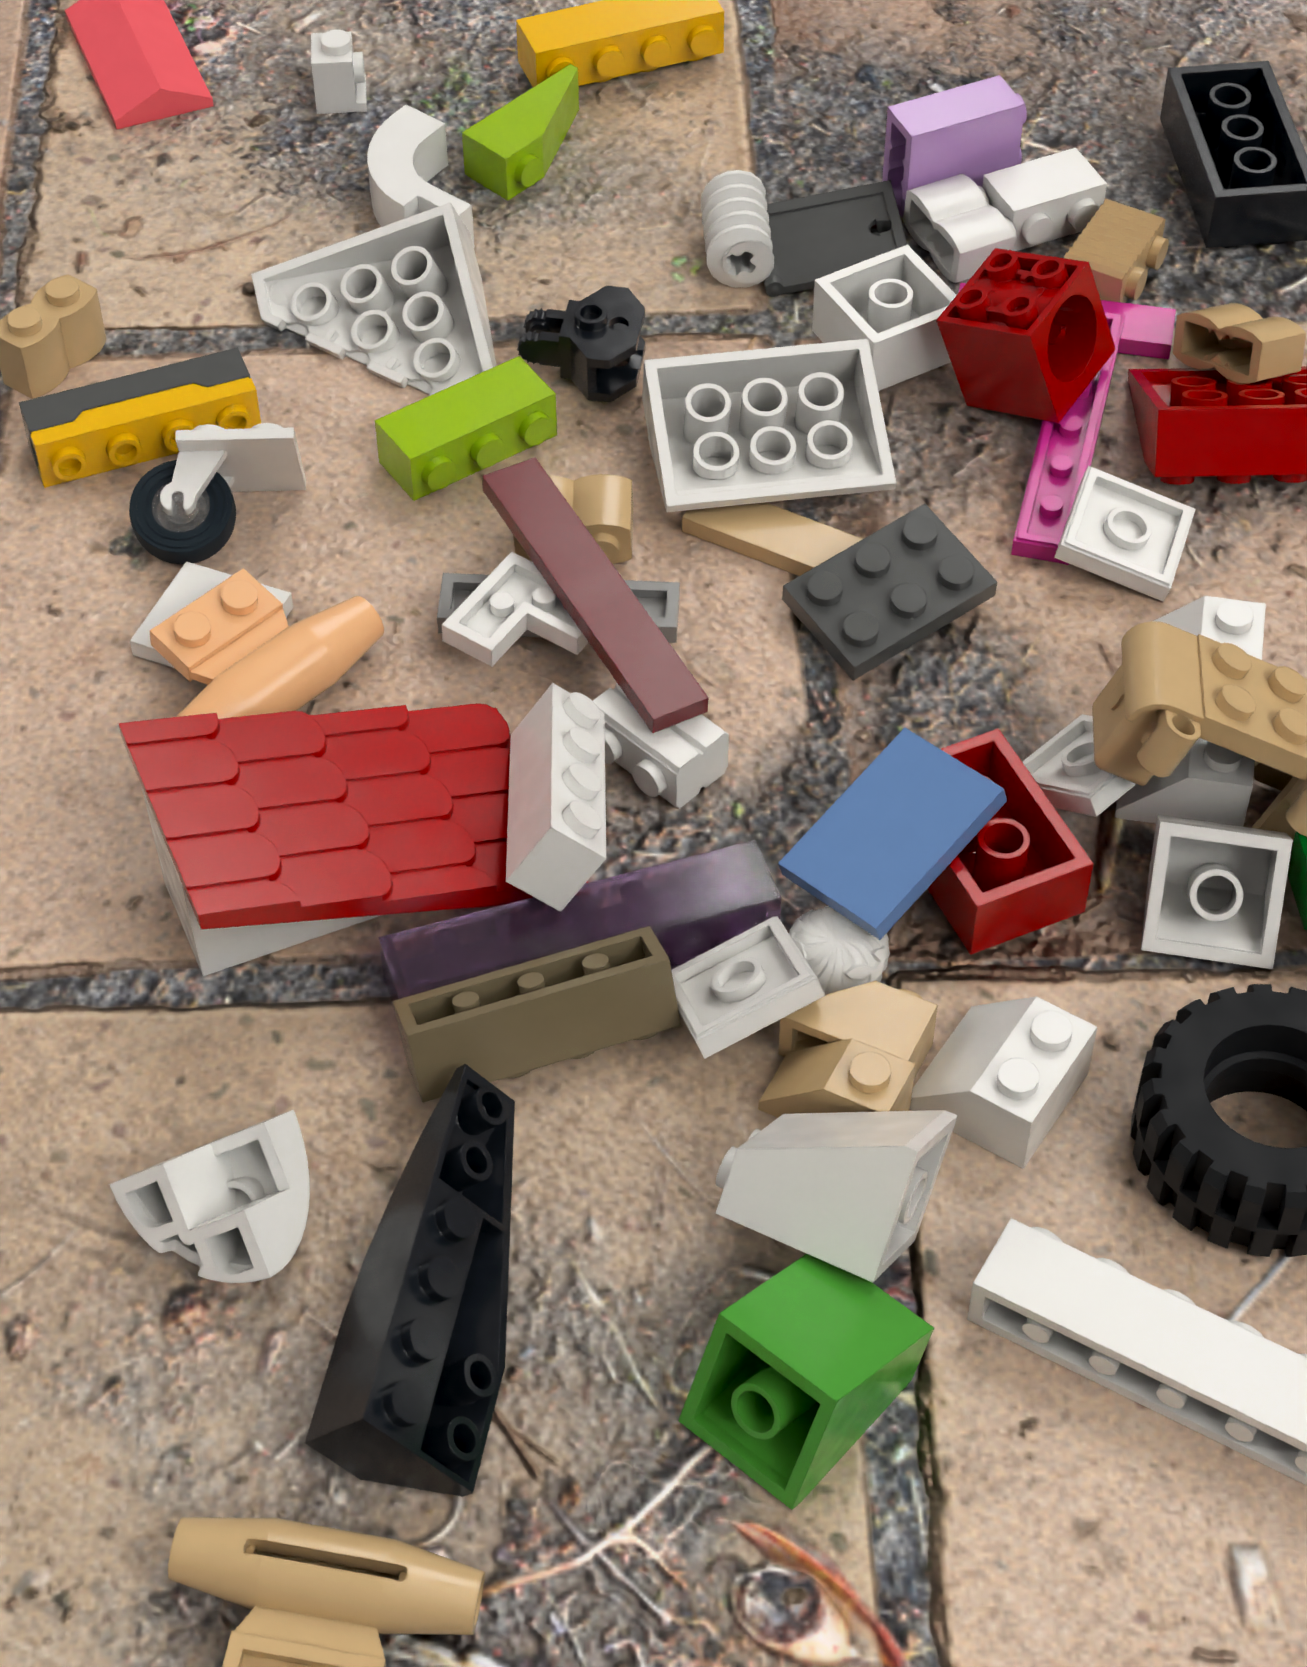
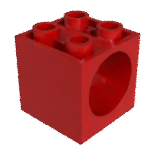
M995 248L936 320L967 406L1059 423L1116 350L1090 264L1086 261Z

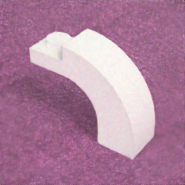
M404 105L382 123L373 135L368 148L367 163L371 204L376 220L383 227L451 202L468 229L473 247H475L472 205L427 183L448 166L445 123L408 105Z

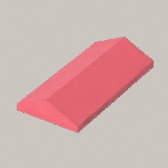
M79 0L65 10L66 19L116 129L214 107L213 98L164 0Z

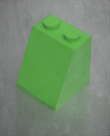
M805 1254L719 1313L678 1421L792 1510L805 1499L912 1381L934 1327L872 1282L809 1254Z

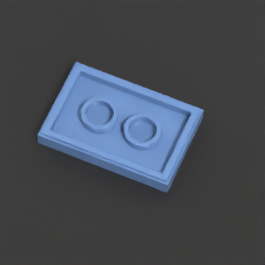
M904 728L778 862L779 868L783 876L878 940H881L1007 802L1005 790L912 731Z

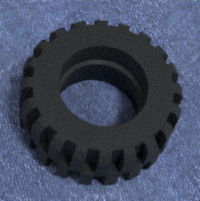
M1252 984L1248 986L1245 993L1237 994L1234 987L1210 993L1206 1005L1201 999H1198L1178 1010L1176 1020L1173 1019L1163 1024L1154 1036L1152 1049L1147 1051L1131 1118L1130 1136L1135 1141L1133 1156L1137 1169L1144 1176L1149 1175L1147 1188L1156 1201L1162 1206L1171 1203L1175 1207L1172 1217L1188 1230L1193 1231L1198 1226L1209 1233L1207 1241L1228 1249L1230 1242L1247 1246V1254L1270 1257L1272 1249H1285L1286 1257L1307 1255V1146L1279 1148L1254 1142L1231 1129L1217 1115L1210 1104L1218 1098L1233 1093L1263 1092L1285 1098L1307 1111V991L1290 987L1288 993L1272 991L1271 984Z

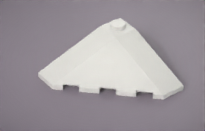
M451 202L251 274L261 320L266 325L281 332L286 328L306 337L305 340L309 345L341 360L347 356L367 366L366 368L370 373L402 388L409 385L430 396L497 366L482 278L471 235Z

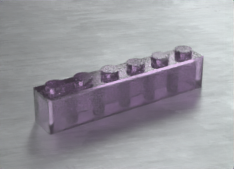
M752 840L586 883L561 912L532 897L378 937L383 977L393 1004L394 1000L647 926L651 927L669 957L670 965H681L773 916H778L780 919L781 896L756 841Z

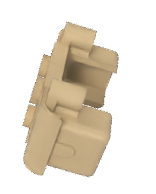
M1157 621L1144 622L1128 630L1121 641L1122 664L1092 706L1094 761L1096 766L1103 771L1144 786L1153 775L1163 778L1170 776L1199 738L1255 760L1253 780L1281 791L1252 828L1284 832L1292 840H1294L1296 831L1307 837V679L1292 668L1286 666L1277 667L1253 657L1234 644L1220 643L1201 634L1196 636L1167 623Z

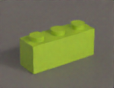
M520 356L515 357L376 419L375 429L379 463L413 501L418 500L557 436L556 393Z

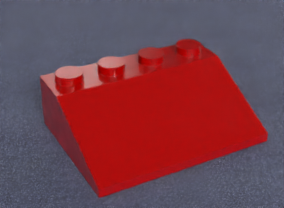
M1302 366L1301 371L1250 384L1233 382L1222 376L1215 368L1128 369V384L1144 462L1154 477H1160L1161 482L1185 485L1193 483L1195 476H1217V480L1220 482L1242 484L1250 482L1251 476L1273 475V479L1286 483L1307 481V366Z

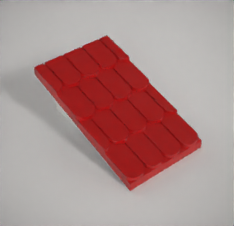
M476 703L408 711L406 705L318 715H308L302 711H287L218 719L217 713L118 723L122 740L141 783L165 885L203 976L382 915L542 902L506 882L511 734L506 720L496 707L493 708L487 704ZM588 881L572 900L590 898V884Z

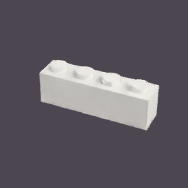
M552 683L510 737L506 882L561 912L606 860L604 712L590 698L577 692L569 693Z

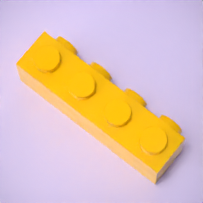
M602 0L516 19L518 62L532 87H535L570 64L578 68V86L594 82H606L612 78L633 73L650 72L660 67L681 62L698 61L704 57L724 53V10L718 0Z

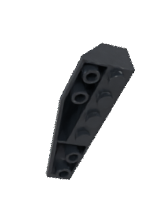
M467 1064L456 1068L423 1129L390 1197L364 1258L343 1315L305 1440V1444L360 1480L461 1497L472 1494L474 1491L505 1369L515 1101Z

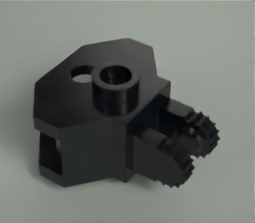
M605 286L581 301L569 300L566 311L535 309L526 316L524 324L526 330L518 343V355H521L522 359L527 360V363L532 362L533 364L539 363L545 366L560 367V378L571 379L587 400L610 403L637 387L646 350L645 341L640 336L645 320V307L629 288ZM624 360L628 362L625 366H615Z

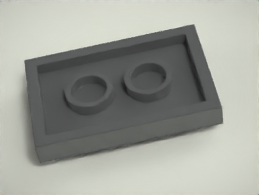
M924 503L783 585L782 600L854 681L994 597L997 581Z

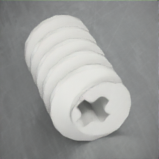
M742 170L726 171L715 176L706 184L701 194L707 267L711 275L720 283L734 288H748L758 285L770 276L774 268L771 228L769 226V214L765 198L766 190L762 181L757 176Z

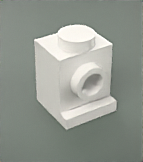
M330 30L325 33H311V66L317 114L367 112L363 52H353L351 31Z

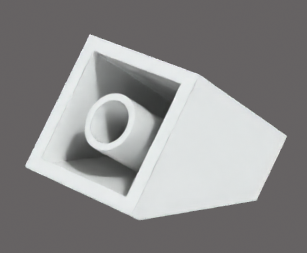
M946 1110L782 1114L764 1129H755L748 1141L738 1148L731 1147L726 1153L716 1177V1186L723 1189L716 1214L873 1283L915 1241L958 1115Z

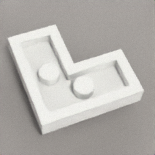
M511 552L442 624L443 642L491 667L526 630L576 655L589 643L534 563L514 552Z

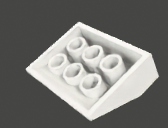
M868 339L644 360L642 400L649 445L666 512L894 490L896 488V478Z

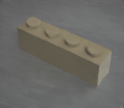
M650 926L393 1001L408 1068L423 1103L441 1098L456 1068L467 1064L489 1082L504 1078H518L540 1067L567 1059L585 1058L597 1050L630 1040L648 1039L660 1031L681 1025L670 960Z

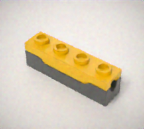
M238 347L19 402L28 444L44 488L177 454L179 450L175 441L176 430H193V428L199 425L206 424L217 425L224 429H248L254 425L261 424L257 390L252 378H250Z

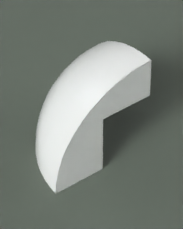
M294 1110L109 1184L126 1218L138 1234L154 1250L159 1253L176 1252L186 1260L200 1266L198 1276L225 1283L256 1282L271 1278L289 1263L302 1240L309 1212L310 1178L308 1160L301 1129Z

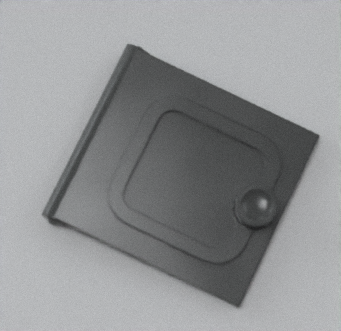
M891 180L767 204L773 244L774 268L770 276L764 280L766 294L776 297L814 289L815 279L907 245ZM876 224L877 230L871 233V227Z

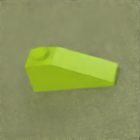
M572 64L566 66L463 131L465 175L507 201L544 178L579 111L578 68Z

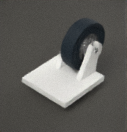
M261 423L248 429H224L217 425L206 424L199 425L193 428V430H176L175 441L179 450L177 460L168 461L154 467L139 480L131 495L129 516L138 541L156 558L173 564H185L186 561L197 563L210 558L225 546L234 530L236 505L232 492L306 490V477L294 427L283 428L273 423Z

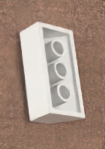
M1203 596L1154 620L1170 624L1196 636L1201 634L1220 643L1234 644L1243 649L1247 654L1262 660L1265 603ZM1199 738L1170 776L1163 778L1153 775L1146 785L1140 786L1136 784L1121 796L1116 802L1115 818L1156 824L1157 815L1243 827L1253 788L1255 760Z

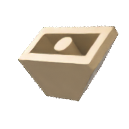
M878 981L829 993L780 1019L778 1055L785 1057L787 1052L853 1038L915 1063V1079L933 1045L938 1005L924 1000L913 991L896 989Z
M853 1038L787 1052L759 1100L758 1110L777 1118L782 1114L910 1111L915 1063Z

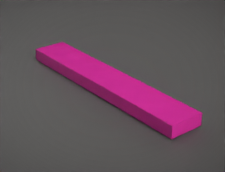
M1105 312L1116 350L1059 423L1045 420L1042 422L1013 538L1011 555L1069 565V563L1054 557L1087 467L1092 466L1120 345L1125 315Z

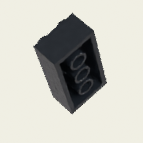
M1269 61L1168 68L1160 120L1206 248H1229L1239 245L1282 244L1293 241H1307V154Z

